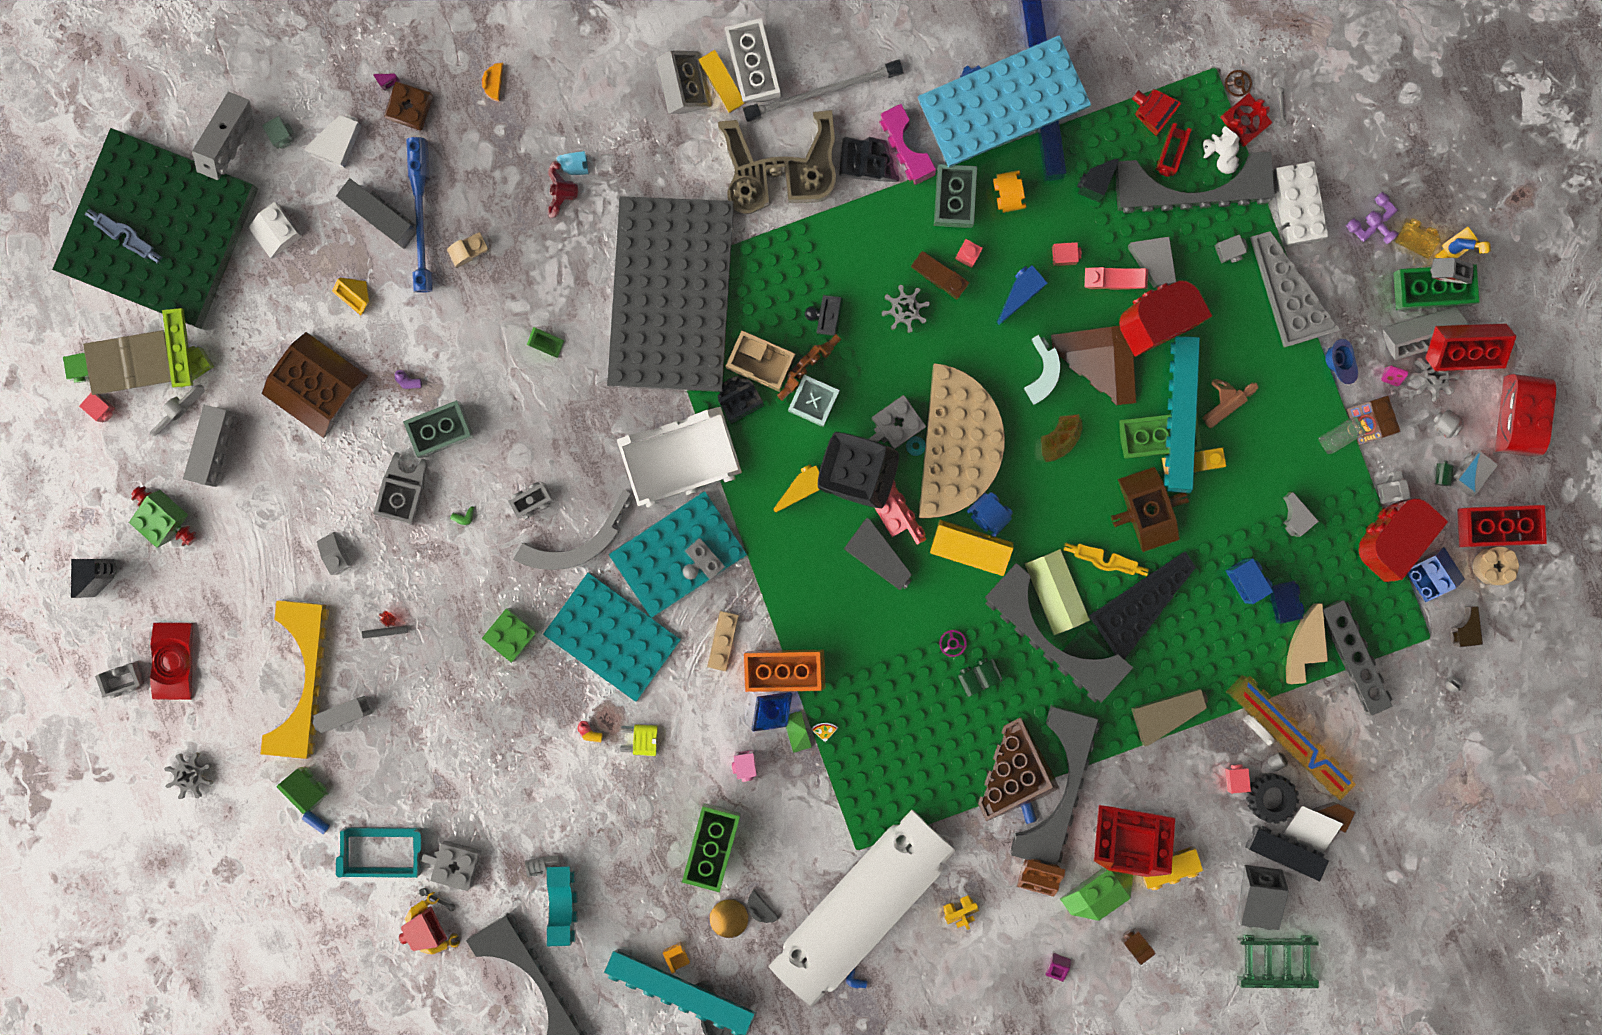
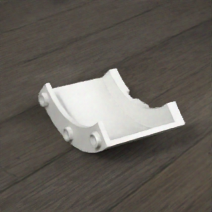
M721 407L703 411L688 417V419L663 425L661 428L651 431L646 430L617 440L638 506L646 504V507L658 504V500L686 492V495L698 492L697 488L723 479L724 482L735 479L734 475L742 473Z

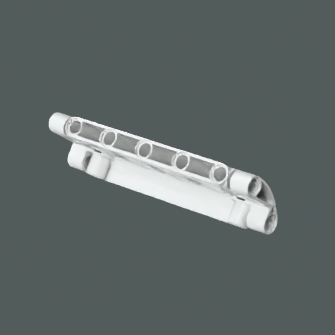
M911 810L902 819L900 825H892L785 941L782 953L769 965L772 972L811 1007L825 994L824 991L832 992L938 878L943 871L941 861L945 863L956 851L947 840L927 825L914 810ZM911 843V848L906 850L905 848ZM806 957L807 961L802 964L801 961Z

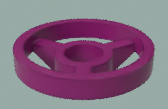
M949 630L941 636L939 646L945 655L956 657L964 652L966 639L961 632ZM952 632L959 633L963 637L964 646L959 644V641L953 637ZM949 633L950 639L947 641V647L943 649L941 645L942 639ZM951 640L957 642L955 647L949 645ZM962 648V651L956 655L946 653L949 649Z

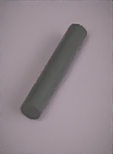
M408 626L362 631V638L408 633Z

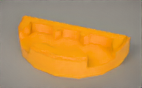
M503 63L493 64L484 72L482 77V87L485 93L492 100L498 102L500 101Z

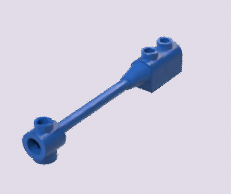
M410 137L406 139L408 178L410 179L413 196L415 197L418 269L412 272L413 292L427 293L433 291L432 272L426 269L422 198L426 179H430L428 141L422 137Z

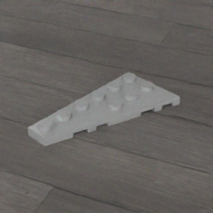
M1269 231L1251 237L1252 246L1283 347L1285 348L1340 331V328L1332 321L1330 314L1327 310L1325 311L1305 279L1295 269V265L1285 255L1272 233Z

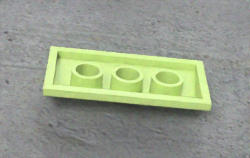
M1060 549L1025 563L1054 635L1089 621Z

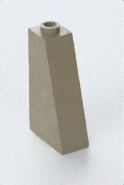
M1197 688L1131 708L1142 745L1145 747L1151 745L1207 708L1205 703H1208L1205 692Z

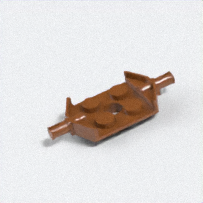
M835 334L829 342L815 345L788 373L785 388L777 396L783 401L789 393L795 391L799 387V382L795 379L800 380L807 373L806 368L809 365L814 366L820 359L819 354L826 359L841 338Z

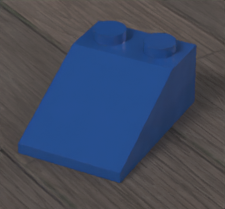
M1025 266L1015 276L1016 280L997 320L999 325L1047 284L1033 266L1029 268Z

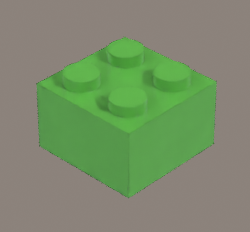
M506 608L482 639L512 663L516 661L539 632L510 608Z

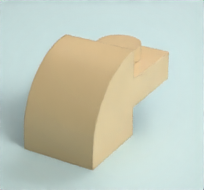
M480 232L455 242L447 249L455 268L489 251Z

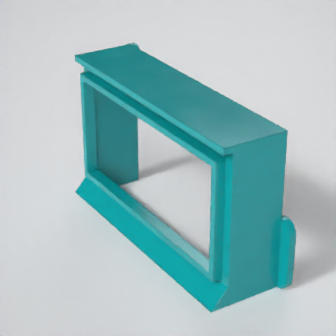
M344 827L340 831V856L336 858V876L338 878H418L421 874V828ZM349 837H413V867H349Z

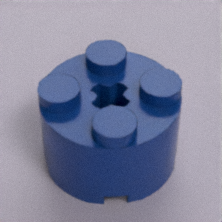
M992 492L989 494L983 493L967 512L973 513L971 518L985 532L988 530L992 531L991 535L996 537L1011 521L1013 512L1007 506L1003 507L998 502L999 498Z

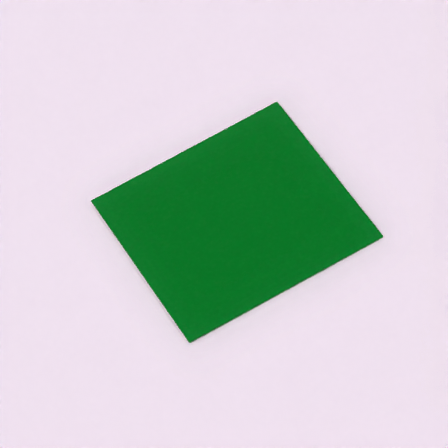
M1211 68L1156 89L1181 103L1157 136L1135 115L1140 105L1130 98L988 150L956 164L959 166H977L974 225L972 228L934 226L936 170L935 176L917 185L914 184L913 180H907L731 246L723 383L729 378L737 376L742 379H749L728 370L726 367L741 331L794 353L795 358L790 367V372L815 345H822L834 337L817 333L819 318L816 321L807 320L805 317L806 308L815 306L820 311L823 295L843 298L837 333L841 340L826 359L819 354L820 359L814 366L809 365L806 368L807 373L805 374L839 390L824 427L788 412L797 389L789 393L783 401L777 396L785 388L788 374L780 392L749 379L765 406L732 424L722 409L742 473L734 475V480L724 482L723 479L720 480L782 650L824 649L825 689L822 691L797 692L811 728L820 723H831L838 727L826 742L814 732L813 735L856 850L873 846L892 825H900L902 819L911 810H914L929 825L978 807L979 799L984 797L987 788L984 784L988 772L993 770L996 761L993 757L997 745L1001 746L1004 737L1002 733L1003 727L1020 717L1031 733L1054 777L1067 774L1068 762L1065 749L1059 737L1046 724L1051 705L1096 716L1097 722L1100 725L1097 734L1094 733L1093 750L1088 753L1087 757L1089 765L1143 746L1131 709L1133 707L1197 688L1205 692L1208 703H1205L1207 708L1161 737L1164 738L1252 705L1243 696L1244 692L1256 703L1261 702L1247 687L1248 682L1267 700L1345 671L1346 669L1324 623L1328 662L1305 663L1306 683H1286L1287 655L1291 640L1301 619L1315 603H1321L1325 607L1338 600L1347 602L1352 610V613H1350L1352 619L1356 620L1360 627L1358 632L1361 638L1363 637L1368 644V648H1366L1368 654L1372 655L1374 660L1430 638V633L1408 575L1403 580L1384 582L1360 558V541L1367 533V527L1371 523H1375L1378 519L1377 515L1383 508L1331 370L1326 364L1319 339L1315 338L1285 348L1283 347L1250 239L1253 236L1270 231L1287 256L1268 204L1258 205L1257 202H1250V205L1238 206V203H1230L1231 206L1219 207V204H1214L1210 208H1200L1199 205L1192 206V209L1181 210L1180 207H1173V210L1169 211L1154 208V211L1142 212V209H1137L1133 213H1123V210L1118 211L1115 171L1105 195L1099 202L1077 194L1080 189L1077 187V184L1083 173L1087 174L1091 168L1115 158L1119 161L1137 160L1145 173L1154 181L1166 188L1179 192H1206L1219 188L1234 179L1249 156L1246 146L1243 147L1239 142V150L1236 154V157L1239 158V166L1231 174L1222 173L1218 169L1217 160L1220 154L1216 151L1209 157L1204 158V140L1209 139L1214 142L1211 137L1213 134L1218 137L1223 134L1222 129L1225 126L1227 127V125L1220 116L1231 108L1216 68ZM1152 90L1149 91V92H1146V93H1144V94H1145L1146 96H1149V94L1152 92ZM1173 123H1176V128L1184 131L1190 128L1191 132L1177 172L1174 176L1166 177L1159 174V171L1155 170L1169 128ZM1171 138L1163 161L1164 165L1172 166L1180 139ZM1019 170L1020 175L1017 176V180H1022L1025 196L1021 202L1026 204V208L1003 213L1002 209L998 210L997 198L1000 195L999 190L995 191L993 179L997 178V174ZM1240 234L1241 239L1244 238L1246 241L1247 253L1242 255L1243 259L1232 263L1229 260L1221 264L1215 245ZM1169 237L1176 282L1187 281L1193 284L1200 292L1212 314V317L1177 336L1200 338L1196 413L1202 449L1195 450L1194 452L1223 448L1226 467L1193 472V490L1191 493H1186L1187 496L1180 498V500L1188 498L1189 502L1173 507L1179 540L1142 552L1133 523L1129 522L1114 527L1113 522L1120 519L1114 521L1111 519V515L1127 511L1118 479L1155 467L1164 483L1165 475L1162 458L1169 454L1125 459L1120 439L1119 421L1171 415V410H1168V399H1172V391H1169V380H1173V373L1169 372L1170 361L1174 359V354H1170L1171 342H1174L1175 338L1136 357L1133 354L1136 403L1115 405L1111 401L1112 398L1105 392L1100 393L1090 385V380L1082 374L1079 376L1068 367L1070 364L1061 357L1059 358L1060 373L1058 381L1047 397L1033 405L1024 388L1038 380L1043 372V360L1033 344L1032 338L1038 335L1040 338L1044 337L1049 345L1047 351L1052 350L1051 335L1120 326L1122 313L1134 305V300L1142 297L1144 293L1150 290H1157V288H1153L1149 280L1147 289L1085 288V268L1140 269V266L1129 251L1128 245L1131 242ZM965 239L983 248L972 268L955 260ZM1062 243H1077L1078 248H1081V259H1079L1076 265L1053 266L1052 246ZM922 251L969 282V285L958 300L943 289H939L911 268V265ZM1025 266L1027 268L1033 266L1047 284L999 325L997 320L1016 280L1015 276ZM899 285H903V292L908 296L913 295L915 289L919 288L920 291L916 295V301L920 304L929 302L928 307L919 309V315L926 319L925 324H922L919 320H913L911 322V333L907 332L908 327L905 323H898L895 330H892L891 326L895 323L894 316H882V311L892 309V303L885 300V295L888 294L893 299L900 296ZM908 305L902 307V313L910 312ZM935 363L953 367L976 380L991 396L1002 419L1004 428L1003 458L996 477L984 493L989 494L992 492L999 498L998 502L1003 507L1007 506L1013 512L1011 521L996 536L997 538L1013 542V551L1004 576L1016 563L1028 573L1025 563L1060 549L1086 613L1090 615L1146 576L1137 573L1130 575L1118 570L1104 571L1098 569L1092 562L1075 557V553L1064 551V547H1067L1065 543L1075 546L1082 544L1088 547L1103 549V561L1105 563L1109 562L1111 555L1114 553L1138 562V566L1149 569L1146 572L1148 573L1147 576L1183 551L1187 553L1196 568L1184 584L1180 586L1174 597L1167 603L1147 632L1140 638L1134 649L1127 655L1125 661L1133 667L1131 671L1101 703L1098 700L1095 703L1087 696L1089 692L1084 687L1079 689L1072 682L1074 678L1069 674L1065 676L1057 669L1059 665L1055 661L1051 663L1043 656L1045 654L1040 648L1036 650L1029 644L1030 639L1026 635L1023 637L1014 630L1016 626L1013 623L1007 624L1000 617L1002 613L997 609L993 611L985 604L987 602L985 597L1004 576L930 553L940 520L987 535H991L993 532L990 530L985 532L971 518L973 513L967 512L975 502L950 515L937 518H919L925 450L921 455H911L906 448L907 441L895 449L899 453V462L894 478L895 487L904 496L905 504L914 513L915 520L923 528L927 539L918 545L908 529L892 537L874 507L852 502L821 490L776 513L774 507L796 477L802 473V468L811 464L812 467L817 466L820 471L826 448L834 432H842L869 439L876 434L874 429L877 427L871 418L903 395L926 426L913 437L922 438L926 444L932 370ZM1214 379L1223 380L1234 387L1236 391L1240 389L1242 392L1248 385L1257 383L1258 389H1256L1253 395L1246 397L1247 401L1242 406L1238 407L1212 428L1205 424L1203 416L1220 404L1219 390L1212 385ZM687 390L695 414L721 407L718 401V394L720 392ZM895 418L894 425L902 427L903 420ZM880 440L878 442L884 446L891 447L888 441L883 443L882 440ZM915 442L913 443L912 447L913 449L917 450L919 449L920 445L919 443ZM1167 492L1168 496H1172V495L1181 493V492ZM1290 492H1293L1318 521L1301 537L1291 536L1285 529L1287 526L1284 522L1288 517V507L1283 497ZM1147 505L1148 508H1146V511L1151 514V511L1154 510L1153 506ZM866 518L873 523L912 574L909 577L912 581L906 589L903 587L901 590L897 589L844 550ZM1243 559L1257 560L1262 566L1263 570L1261 572L1263 576L1268 577L1273 586L1271 587L1273 593L1254 604L1244 603L1225 571ZM1030 579L1028 586L1030 613L1038 630L1049 643L1062 651L1075 635L1083 629L1111 655L1110 657L1115 656L1090 617L1089 621L1054 635ZM1341 616L1338 618L1337 624L1339 627H1342L1345 620ZM949 630L961 632L966 639L964 652L956 657L945 655L939 646L941 636ZM952 632L953 637L959 641L960 645L964 646L963 637L959 633ZM949 633L942 639L941 645L943 649L947 647V641L950 639ZM1348 634L1345 641L1348 645L1352 643L1353 638ZM951 640L949 643L951 647H955L957 644L955 640ZM962 648L949 649L946 653L956 655L962 651ZM1356 652L1353 656L1355 662H1358L1361 658L1359 652ZM986 657L988 660L993 659L1003 680L967 697L957 677L960 674L959 670L967 666L973 668L978 665L977 661Z

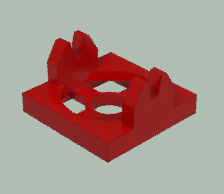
M1250 93L1220 116L1227 127L1240 138L1239 142L1243 147L1273 123L1267 116L1270 112V107H1265L1263 105L1265 101L1262 99L1255 101ZM1248 106L1251 107L1253 111L1250 113H1244L1240 109V107ZM1234 113L1237 114L1238 119H1234ZM1256 115L1259 116L1260 121L1257 129L1253 125V118ZM1242 116H1247L1250 119L1249 125L1242 124ZM1246 128H1248L1251 133H1245Z

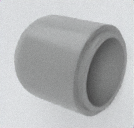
M1279 752L1268 759V766L1273 771H1279L1288 766V761L1284 754Z

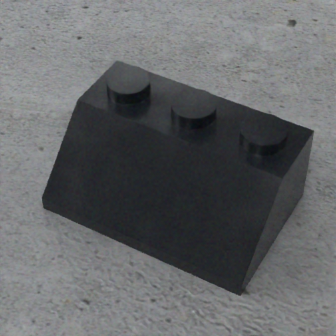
M71 559V598L96 597L114 579V574L117 572V565L114 563V559Z

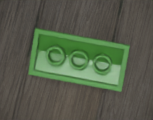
M1196 413L1195 450H1201L1202 446ZM1171 415L1120 420V439L1124 458L1169 454V448H1166V437L1170 436V429H1167V418L1171 417Z

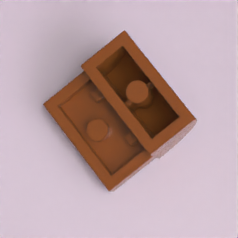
M1025 859L1019 874L1017 887L1054 897L1059 890L1060 882L1065 876V869H1061L1058 865L1043 864L1036 859Z

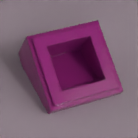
M395 73L373 74L383 90L392 87L396 81L400 82Z
M1053 953L1045 975L1064 982L1070 970L1071 959Z

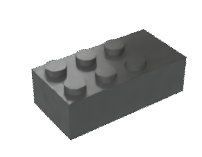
M351 178L348 179L336 195L338 199L401 248L405 249L416 235V229L414 228L416 224L403 214L400 217V212L388 202L384 205L386 201L374 191L371 193L367 192Z

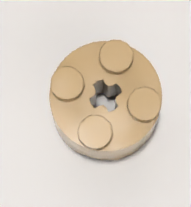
M1505 547L1484 548L1473 560L1474 574L1487 585L1508 584L1516 579L1519 570L1516 554Z

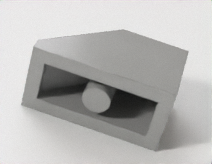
M334 532L317 541L321 559L330 575H337L352 566Z

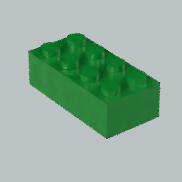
M1473 264L1472 284L1445 282L1432 278L1431 267L1399 269L1393 272L1396 310L1472 306L1480 303L1477 264Z

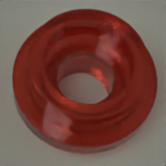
M384 610L382 614L378 615L381 618L379 622L389 628L390 625L393 627L396 625L395 621L397 618Z

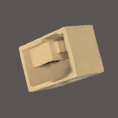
M741 331L726 367L728 370L780 392L794 361L795 354Z

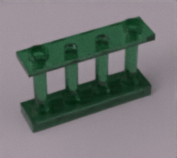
M1243 935V938H1237V942L1240 945H1245V973L1243 976H1237V985L1241 988H1319V980L1311 974V945L1319 946V942L1313 936L1301 935V938H1255L1254 935ZM1253 945H1264V974L1262 976H1255L1253 974ZM1272 945H1283V974H1281V977H1274V974H1272ZM1291 945H1303V974H1301V977H1293V974H1291Z

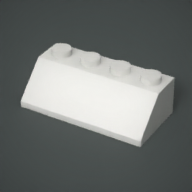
M762 18L724 27L743 102H764L780 98V89Z

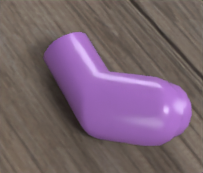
M403 370L395 372V380L402 388H422L421 378L410 379Z

